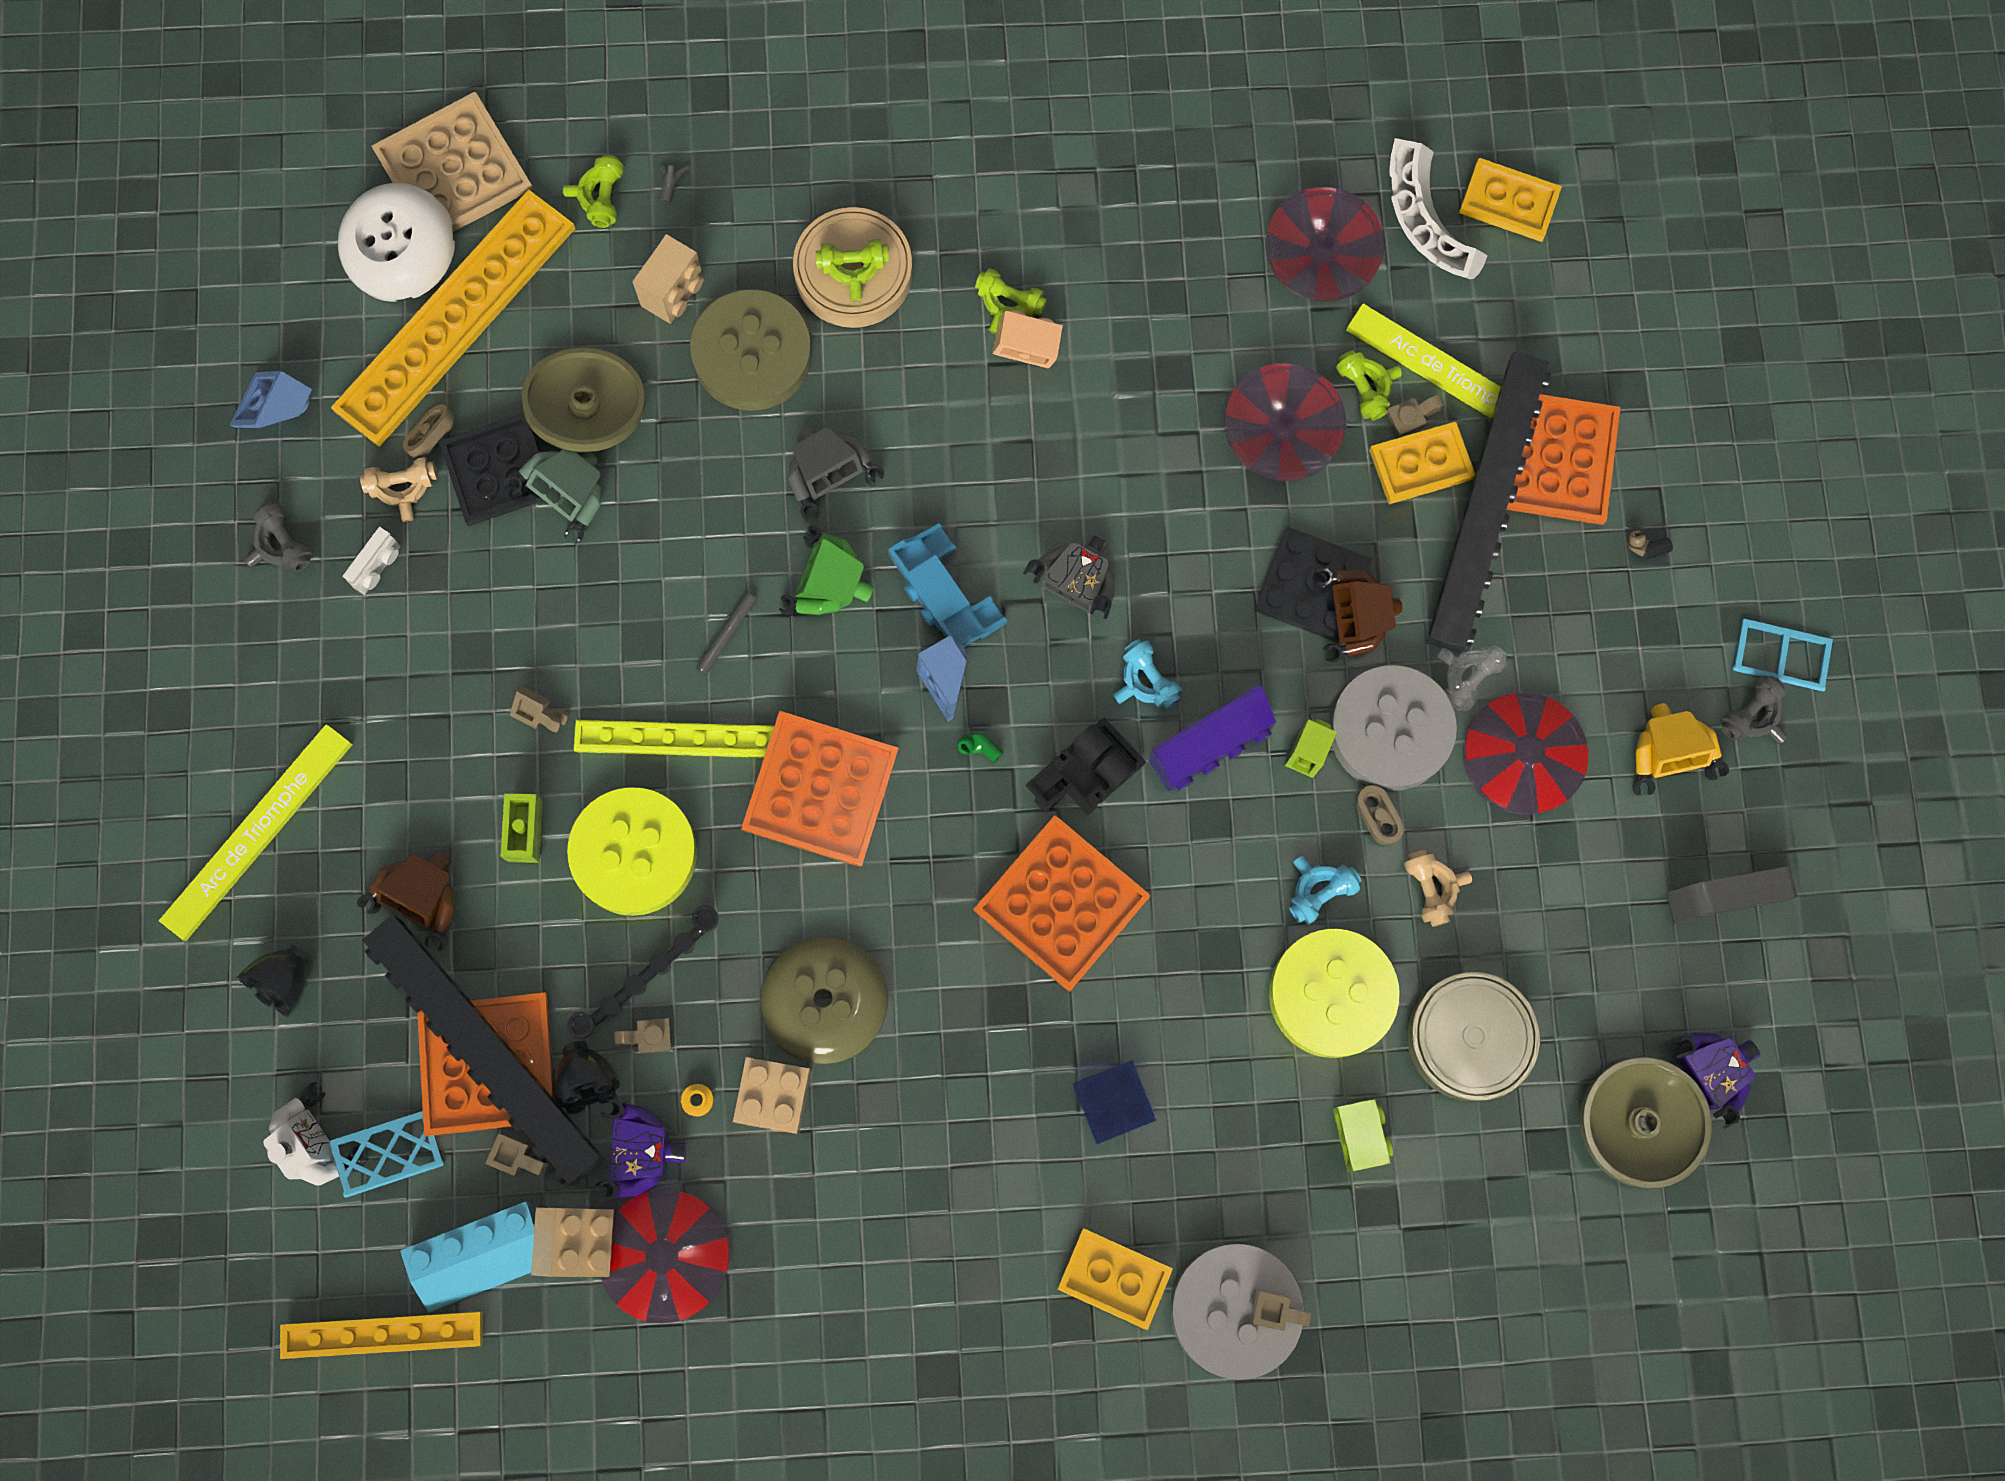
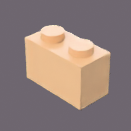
M1018 310L1005 311L998 320L992 354L1049 369L1058 356L1063 325L1055 324L1053 320L1048 318L1036 319L1028 317L1025 313Z

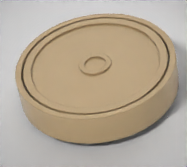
M848 207L825 213L814 220L803 231L794 250L793 271L796 287L801 299L816 316L837 326L858 328L881 322L901 306L911 287L913 271L909 243L903 232L893 221L873 210ZM873 239H881V245L887 244L889 263H883L884 269L878 270L866 284H861V301H851L849 285H843L831 277L830 274H824L823 269H817L815 251L821 250V244L829 243L839 250L853 251L861 250ZM844 263L842 267L854 271L863 267L864 263Z

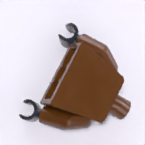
M1328 568L1318 569L1314 574L1323 573L1327 581L1325 583L1316 582L1314 584L1316 587L1324 588L1331 582H1337V585H1332L1340 643H1345L1344 646L1335 644L1325 645L1322 650L1331 648L1336 650L1335 657L1326 659V661L1336 663L1341 660L1343 655L1348 654L1350 657L1374 650L1385 638L1386 632L1395 628V616L1400 615L1402 612V602L1400 599L1392 598L1390 586L1379 584L1378 579L1365 570H1337V573H1332Z
M436 851L428 862L417 855H410L405 861L400 860L380 869L369 887L370 894L359 897L357 905L364 908L370 900L371 907L367 914L378 913L381 905L427 931L433 927L435 929L434 933L429 934L425 938V946L427 948L430 947L433 937H438L440 940L438 951H442L447 946V938L443 933L448 931L455 910V890L451 886V876L445 872L451 860L444 853Z

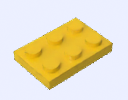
M1478 158L1459 213L1542 242L1562 186Z
M1456 422L1376 444L1369 449L1388 504L1474 480L1475 472Z
M1082 1228L1057 1290L1148 1330L1173 1268Z

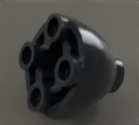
M291 944L287 950L275 951L254 960L236 978L247 988L252 989L254 987L257 991L254 996L267 1007L272 1005L279 1013L288 1017L297 1007L304 994L308 976L307 965L312 960L302 950Z
M585 1041L570 1043L562 1049L563 1058L557 1068L554 1084L556 1102L560 1107L566 1108L568 1114H575L583 1111L587 1105L596 1102L601 1104L609 1103L604 1101V1099L617 1098L616 1090L619 1088L620 1082L613 1067L604 1057L588 1048V1044Z

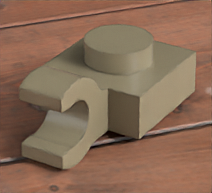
M1439 395L1433 396L1419 405L1415 398H1411L1388 408L1386 415L1397 437L1401 438L1425 428L1427 425L1425 418L1439 413L1443 403Z
M524 686L517 690L510 711V716L534 729L544 725L556 733L559 731L561 724H567L570 714L559 708H548L549 699Z
M670 1019L637 1021V1031L614 1032L615 1045H638L639 1054L672 1051Z
M498 1133L485 1163L517 1177L521 1168L544 1176L549 1165L544 1161L528 1156L529 1145Z
M1256 1289L1250 1323L1285 1331L1286 1322L1309 1327L1312 1313L1289 1308L1290 1297Z

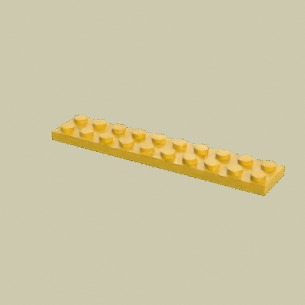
M528 189L332 405L331 409L380 447L576 229L574 223Z

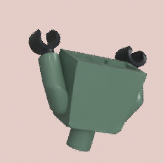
M563 449L560 452L547 451L536 453L519 470L520 474L518 476H509L504 481L505 489L512 483L519 484L518 489L512 493V497L515 498L523 493V483L527 480L526 486L569 521L572 522L576 519L575 525L569 526L564 533V538H566L570 530H576L579 533V539H577L575 544H578L583 539L584 526H589L601 505V487L597 483L601 474L595 468L598 461L592 452H583L581 455H578L575 451Z

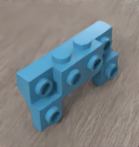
M938 523L930 529L911 538L903 539L888 549V555L905 578L906 585L903 587L909 598L913 602L918 600L923 607L921 614L928 625L932 626L934 624L946 638L951 636L955 643L959 641L965 648L977 639H984L1007 624V619L1003 617L993 603L991 596L970 607V603L940 561L956 551V546L954 543L952 544L942 530V526Z

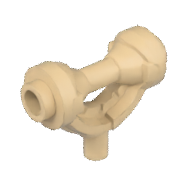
M421 457L413 461V465L403 471L388 473L380 471V468L376 467L366 468L364 475L360 476V483L363 492L369 493L371 498L377 497L388 505L399 506L402 522L414 520L411 504L416 503L423 496L427 487L433 486V480L438 479L435 463L429 462L427 457ZM412 483L408 489L401 492L393 491L389 488L395 484Z
M1426 850L1409 854V861L1405 862L1404 866L1410 875H1413L1420 881L1426 898L1424 908L1422 909L1423 922H1431L1432 927L1450 922L1449 916L1454 914L1452 907L1456 902L1457 894L1460 892L1459 886L1471 883V874L1468 871L1455 874L1452 869L1437 861L1434 854L1427 855ZM1433 876H1435L1442 885L1441 897L1437 894L1432 879Z

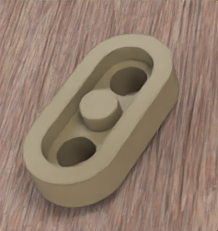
M443 404L431 408L406 436L403 442V449L415 459L428 456L441 437L452 429L455 419L454 414Z
M1370 785L1363 788L1356 797V807L1373 839L1381 845L1396 843L1403 835L1404 825L1389 796L1379 786ZM1366 799H1374L1376 807H1369L1366 804ZM1382 825H1387L1390 827V835H1385L1382 833Z

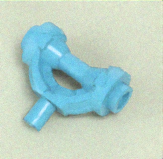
M1137 639L1130 643L1124 649L1126 654L1123 656L1126 662L1123 680L1127 685L1113 694L1117 702L1121 704L1135 695L1137 700L1155 704L1157 708L1164 706L1166 709H1169L1181 700L1179 695L1183 692V689L1175 681L1171 682L1163 678L1156 669L1152 658L1154 653L1153 646L1148 640L1141 642L1140 639ZM1139 669L1143 670L1153 684V689L1145 687L1140 682L1138 676Z
M1300 856L1293 863L1302 876L1296 885L1295 897L1291 899L1292 906L1289 907V910L1298 923L1304 922L1309 925L1319 916L1318 911L1322 904L1336 895L1347 894V896L1356 894L1360 891L1359 883L1362 880L1353 867L1347 868L1345 865H1341L1335 868L1317 865L1312 868L1305 857ZM1322 881L1330 882L1327 887L1315 895H1310L1311 889L1315 884Z

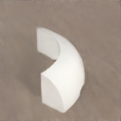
M1395 138L1390 161L1393 191L1391 198L1402 229L1416 249L1431 262L1454 275L1474 279L1482 270L1488 255L1476 248L1459 243L1450 235L1438 218L1430 192V167L1434 152L1422 143Z

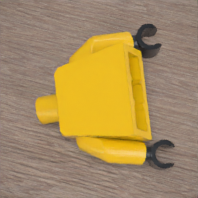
M1665 703L1658 704L1650 710L1653 719L1647 722L1645 731L1639 735L1635 752L1636 774H1639V780L1633 784V792L1637 796L1641 794L1640 785L1643 782L1648 785V795L1654 793L1656 786L1649 779V774L1657 778L1705 767V776L1709 780H1717L1716 767L1721 777L1729 773V766L1719 759L1722 754L1716 732L1696 720L1689 711L1672 714L1669 706Z

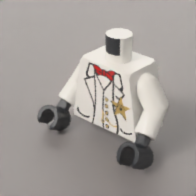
M312 1082L300 1093L299 1099L295 1097L272 1115L269 1125L271 1135L263 1143L268 1150L269 1160L277 1163L285 1177L288 1179H302L314 1185H322L339 1177L329 1139L308 1109L305 1110V1106L312 1107L325 1096V1092L319 1097L312 1095L310 1089L317 1084V1082ZM360 1146L354 1147L346 1159L352 1161ZM369 1157L364 1160H357L356 1164L364 1167ZM343 1164L346 1172L348 1165ZM354 1168L352 1169V1172H359Z

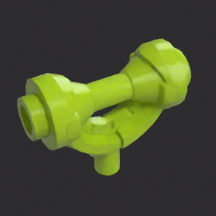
M603 155L595 160L594 167L580 178L578 185H564L563 187L564 196L577 197L582 208L587 212V218L592 221L591 223L594 226L606 228L616 222L617 212L615 206L611 203L610 197L612 185L623 175L624 165L613 155ZM600 182L599 196L595 201L593 191L596 184Z
M881 239L871 240L861 250L842 251L835 248L834 245L826 243L821 244V250L815 251L817 269H823L824 274H830L836 281L843 285H849L851 301H861V284H866L878 270L884 269L883 263H889L887 244L881 245ZM844 263H864L863 267L854 271L842 267Z
M991 268L986 273L981 271L975 284V288L979 289L978 295L983 297L986 308L994 316L988 330L993 334H996L998 320L1005 311L1018 310L1032 318L1036 314L1041 315L1047 299L1043 297L1044 291L1038 288L1020 291L1010 287L1000 278L1001 275ZM997 296H1004L1017 302L1018 305L1015 307L1004 306Z
M1354 350L1340 356L1336 369L1342 377L1345 376L1354 381L1362 395L1360 413L1363 418H1371L1372 421H1375L1388 413L1387 408L1390 406L1388 398L1390 396L1392 380L1402 376L1400 367L1395 366L1386 370L1381 364L1365 359L1362 352L1355 353ZM1364 375H1368L1375 382L1376 392L1372 390Z

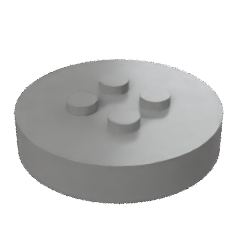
M1397 665L1372 668L1353 679L1336 700L1329 722L1331 729L1337 732L1332 748L1343 768L1361 783L1367 786H1379L1387 791L1413 788L1431 778L1448 760L1453 750L1457 733L1455 712L1444 690L1424 673Z
M1245 1244L1218 1245L1197 1255L1179 1275L1172 1292L1170 1306L1173 1330L1186 1354L1196 1364L1212 1374L1236 1380L1256 1378L1280 1366L1294 1350L1300 1338L1303 1325L1286 1322L1285 1331L1250 1323L1256 1289L1290 1297L1289 1308L1304 1311L1302 1295L1295 1278L1289 1269L1274 1255L1258 1247Z

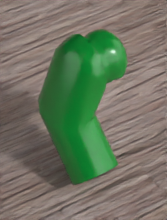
M983 733L964 735L957 743L960 753L965 755L983 753L993 763L1004 754V751Z

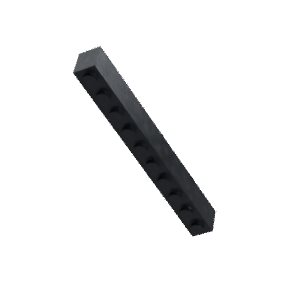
M1513 352L1508 360L1426 644L1461 654L1466 649V646L1471 647L1474 642L1477 630L1472 628L1475 617L1480 618L1485 601L1480 598L1483 588L1488 590L1493 577V572L1489 571L1491 560L1496 561L1500 553L1502 543L1497 542L1500 531L1505 532L1510 515L1505 512L1508 503L1513 504L1517 494L1518 486L1513 484L1516 474H1522L1526 463V457H1522L1524 447H1529L1533 439L1535 429L1530 428L1532 419L1538 418L1543 401L1538 400L1541 389H1547L1551 373L1546 372L1549 361Z
M392 914L362 939L368 947L365 950L367 956L376 965L382 963L389 971L385 974L388 981L396 989L402 987L409 995L405 998L406 1002L415 1012L419 1013L422 1010L429 1019L426 1022L428 1028L437 1037L444 1036L449 1042V1045L446 1047L449 1053L457 1061L463 1059L470 1067L467 1073L477 1085L480 1086L483 1083L491 1092L487 1096L497 1109L505 1108L511 1116L508 1120L510 1125L520 1135L524 1132L532 1140L529 1147L541 1160L544 1157L549 1160L553 1165L550 1171L561 1184L567 1182L569 1185H576L605 1159L399 917Z

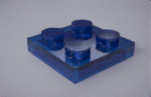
M1133 1060L1072 1084L1096 1144L1157 1121Z

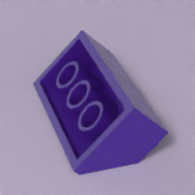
M1261 684L1153 749L1149 762L1168 792L1174 788H1177L1178 791L1183 790L1194 782L1192 777L1200 772H1203L1204 775L1213 772L1220 766L1219 761L1229 756L1230 759H1234L1246 751L1245 745L1255 740L1256 744L1272 735L1270 730L1276 724V720Z

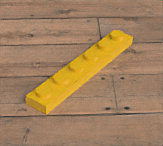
M483 1311L280 1325V1359L483 1345Z

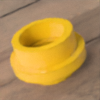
M702 1084L690 1085L681 1096V1105L684 1111L696 1117L707 1114L714 1102L711 1090ZM695 1094H700L703 1098L699 1106H694L691 1103V1098Z

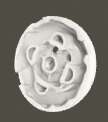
M388 183L374 187L359 196L349 207L342 219L338 233V251L342 266L348 277L357 287L376 299L389 302H397V300L409 297L414 299L433 288L446 273L455 249L452 231L453 222L445 206L431 193L418 186L406 183ZM393 214V218H392V220L389 222V218H388V217ZM412 228V235L409 239L405 232ZM370 241H375V243L369 247ZM390 253L397 255L396 258L390 261L387 260Z

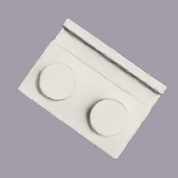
M381 527L376 530L342 576L355 590L363 595L378 584L381 572L387 565L395 561L399 553L398 549L401 547L390 536L391 534Z

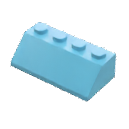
M525 1201L400 1250L410 1283L428 1313L531 1273L536 1212L533 1201Z

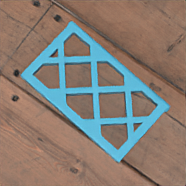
M423 1111L329 1141L345 1198L444 1165L435 1136H427L429 1141L427 1143L424 1141L426 1138L424 1132L420 1139L402 1131L407 1123L420 1119L423 1122ZM385 1130L395 1133L386 1150L368 1142L373 1134ZM399 1135L417 1144L408 1161L390 1152ZM351 1141L361 1144L352 1161L340 1155L339 1145ZM365 1146L383 1155L374 1172L356 1164ZM421 1146L432 1151L434 1162L422 1166L412 1163ZM387 1157L405 1165L401 1173L388 1177L378 1174ZM343 1164L348 1165L346 1172ZM353 1168L370 1176L367 1184L350 1189L347 1178Z

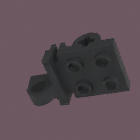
M1103 717L1098 723L1092 724L1083 731L1070 747L1064 749L1060 756L1057 755L1049 765L1026 784V787L1035 795L1036 799L1034 802L1045 813L1068 794L1087 815H1090L1099 803L1101 804L1141 769L1146 761Z

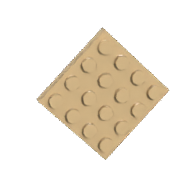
M476 92L371 146L392 183H406L418 186L431 193L445 206L453 222V232L519 198L528 189L530 191L534 190Z

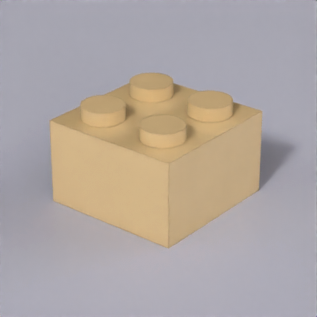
M666 234L632 282L641 307L671 324L675 317H680L687 306V300L692 293L696 294L700 290L704 279L697 252Z
M746 1057L733 1122L800 1135L812 1071L809 1068Z
M536 1207L531 1275L546 1277H610L614 1209Z

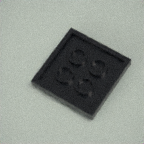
M524 413L439 441L465 522L468 526L544 501L526 486L527 480L523 483L524 490L519 497H512V493L518 489L519 484L512 483L507 489L504 488L506 478L518 476L520 474L519 470L536 453H540L533 430L527 423Z
M1286 527L1255 611L1340 643L1332 586L1337 585V582H1331L1324 588H1318L1314 584L1316 582L1325 583L1327 578L1323 573L1314 574V572L1320 568H1328L1332 573H1337V570L1362 569L1368 572L1372 558Z

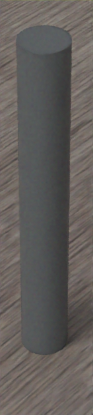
M745 594L696 667L698 671L707 675L757 599L753 595Z

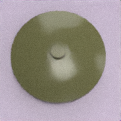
M572 348L547 356L531 369L522 387V407L527 423L544 441L565 450L592 452L612 447L628 438L636 430L645 410V391L638 373L622 358L599 349Z
M1642 1057L1615 1063L1603 1070L1592 1081L1581 1105V1133L1590 1156L1606 1174L1623 1184L1638 1188H1661L1673 1185L1685 1179L1696 1170L1709 1148L1712 1120L1706 1098L1696 1082L1687 1073L1669 1062Z

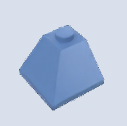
M282 371L255 372L230 426L234 428H261L298 417L309 406L310 399L308 397L312 389Z
M951 636L920 652L916 668L918 675L948 722L954 718L966 668V658H968L963 645L959 641L955 643Z

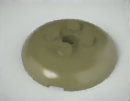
M814 937L789 947L771 965L764 979L761 992L763 1020L775 1042L792 1056L816 1064H832L845 1061L867 1048L881 1029L888 1006L885 979L874 959L856 944L836 937ZM821 991H828L833 996L831 1004L827 1007H819L815 1003V998Z

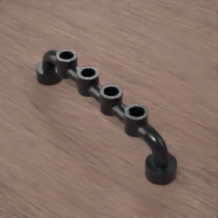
M708 905L698 907L692 915L694 927L687 933L678 934L674 939V944L665 952L652 956L649 965L638 975L629 976L625 981V986L616 994L603 998L600 1007L591 1015L585 1012L574 1013L567 1023L570 1034L579 1039L588 1038L593 1034L595 1027L608 1016L615 1017L619 1015L623 1003L633 995H642L646 991L647 983L657 974L664 975L668 973L672 961L682 953H691L695 948V942L706 932H711L718 926L719 915L716 910Z

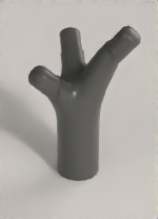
M668 164V170L664 165L660 167L663 173L660 202L670 204L677 181L683 173L690 169L688 164L680 167L675 172L673 164Z

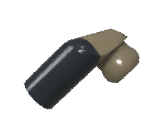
M1639 530L1631 532L1627 540L1629 549L1645 559L1654 558L1673 551V544L1668 537L1651 542Z

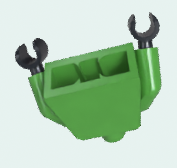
M809 526V532L816 536L811 539L803 536L805 544L812 548L795 594V597L799 599L795 601L787 594L781 596L780 599L782 601H791V605L787 609L779 608V610L786 616H792L796 612L799 614L821 615L838 612L841 608L850 605L853 597L867 602L871 597L874 586L860 580L864 565L858 560V555L848 541L829 533L821 534L817 526Z

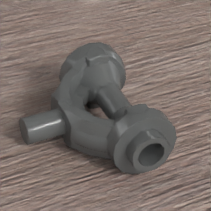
M267 502L256 509V514L253 517L256 523L253 544L256 549L244 557V561L251 568L261 560H264L273 565L283 566L286 570L298 572L310 564L309 560L312 558V553L306 545L291 539L284 528L285 510L278 503ZM271 533L275 535L280 543L282 551H278L272 546L270 540Z
M1761 676L1755 683L1753 699L1744 709L1726 713L1721 718V729L1732 740H1744L1747 737H1760L1769 734L1777 744H1781L1788 737L1778 726L1782 720L1781 701L1786 695L1785 687L1774 676ZM1765 706L1766 712L1762 719L1758 722H1752L1754 715Z

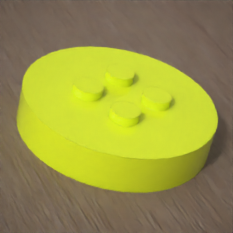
M622 788L598 797L578 816L569 836L567 849L568 863L576 884L594 903L616 914L644 915L666 907L684 891L695 870L697 843L688 819L670 799L649 789Z
M1325 929L1302 937L1282 954L1271 975L1269 1001L1277 1025L1293 1044L1316 1056L1342 1058L1355 1055L1370 1048L1387 1033L1398 1010L1399 984L1390 960L1371 940L1348 930Z

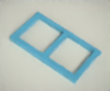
M1743 618L1741 620L1732 670L1758 677L1774 676L1784 683L1824 692L1826 690L1825 685L1833 639ZM1748 628L1782 635L1776 673L1742 666ZM1790 637L1824 645L1818 683L1784 675Z

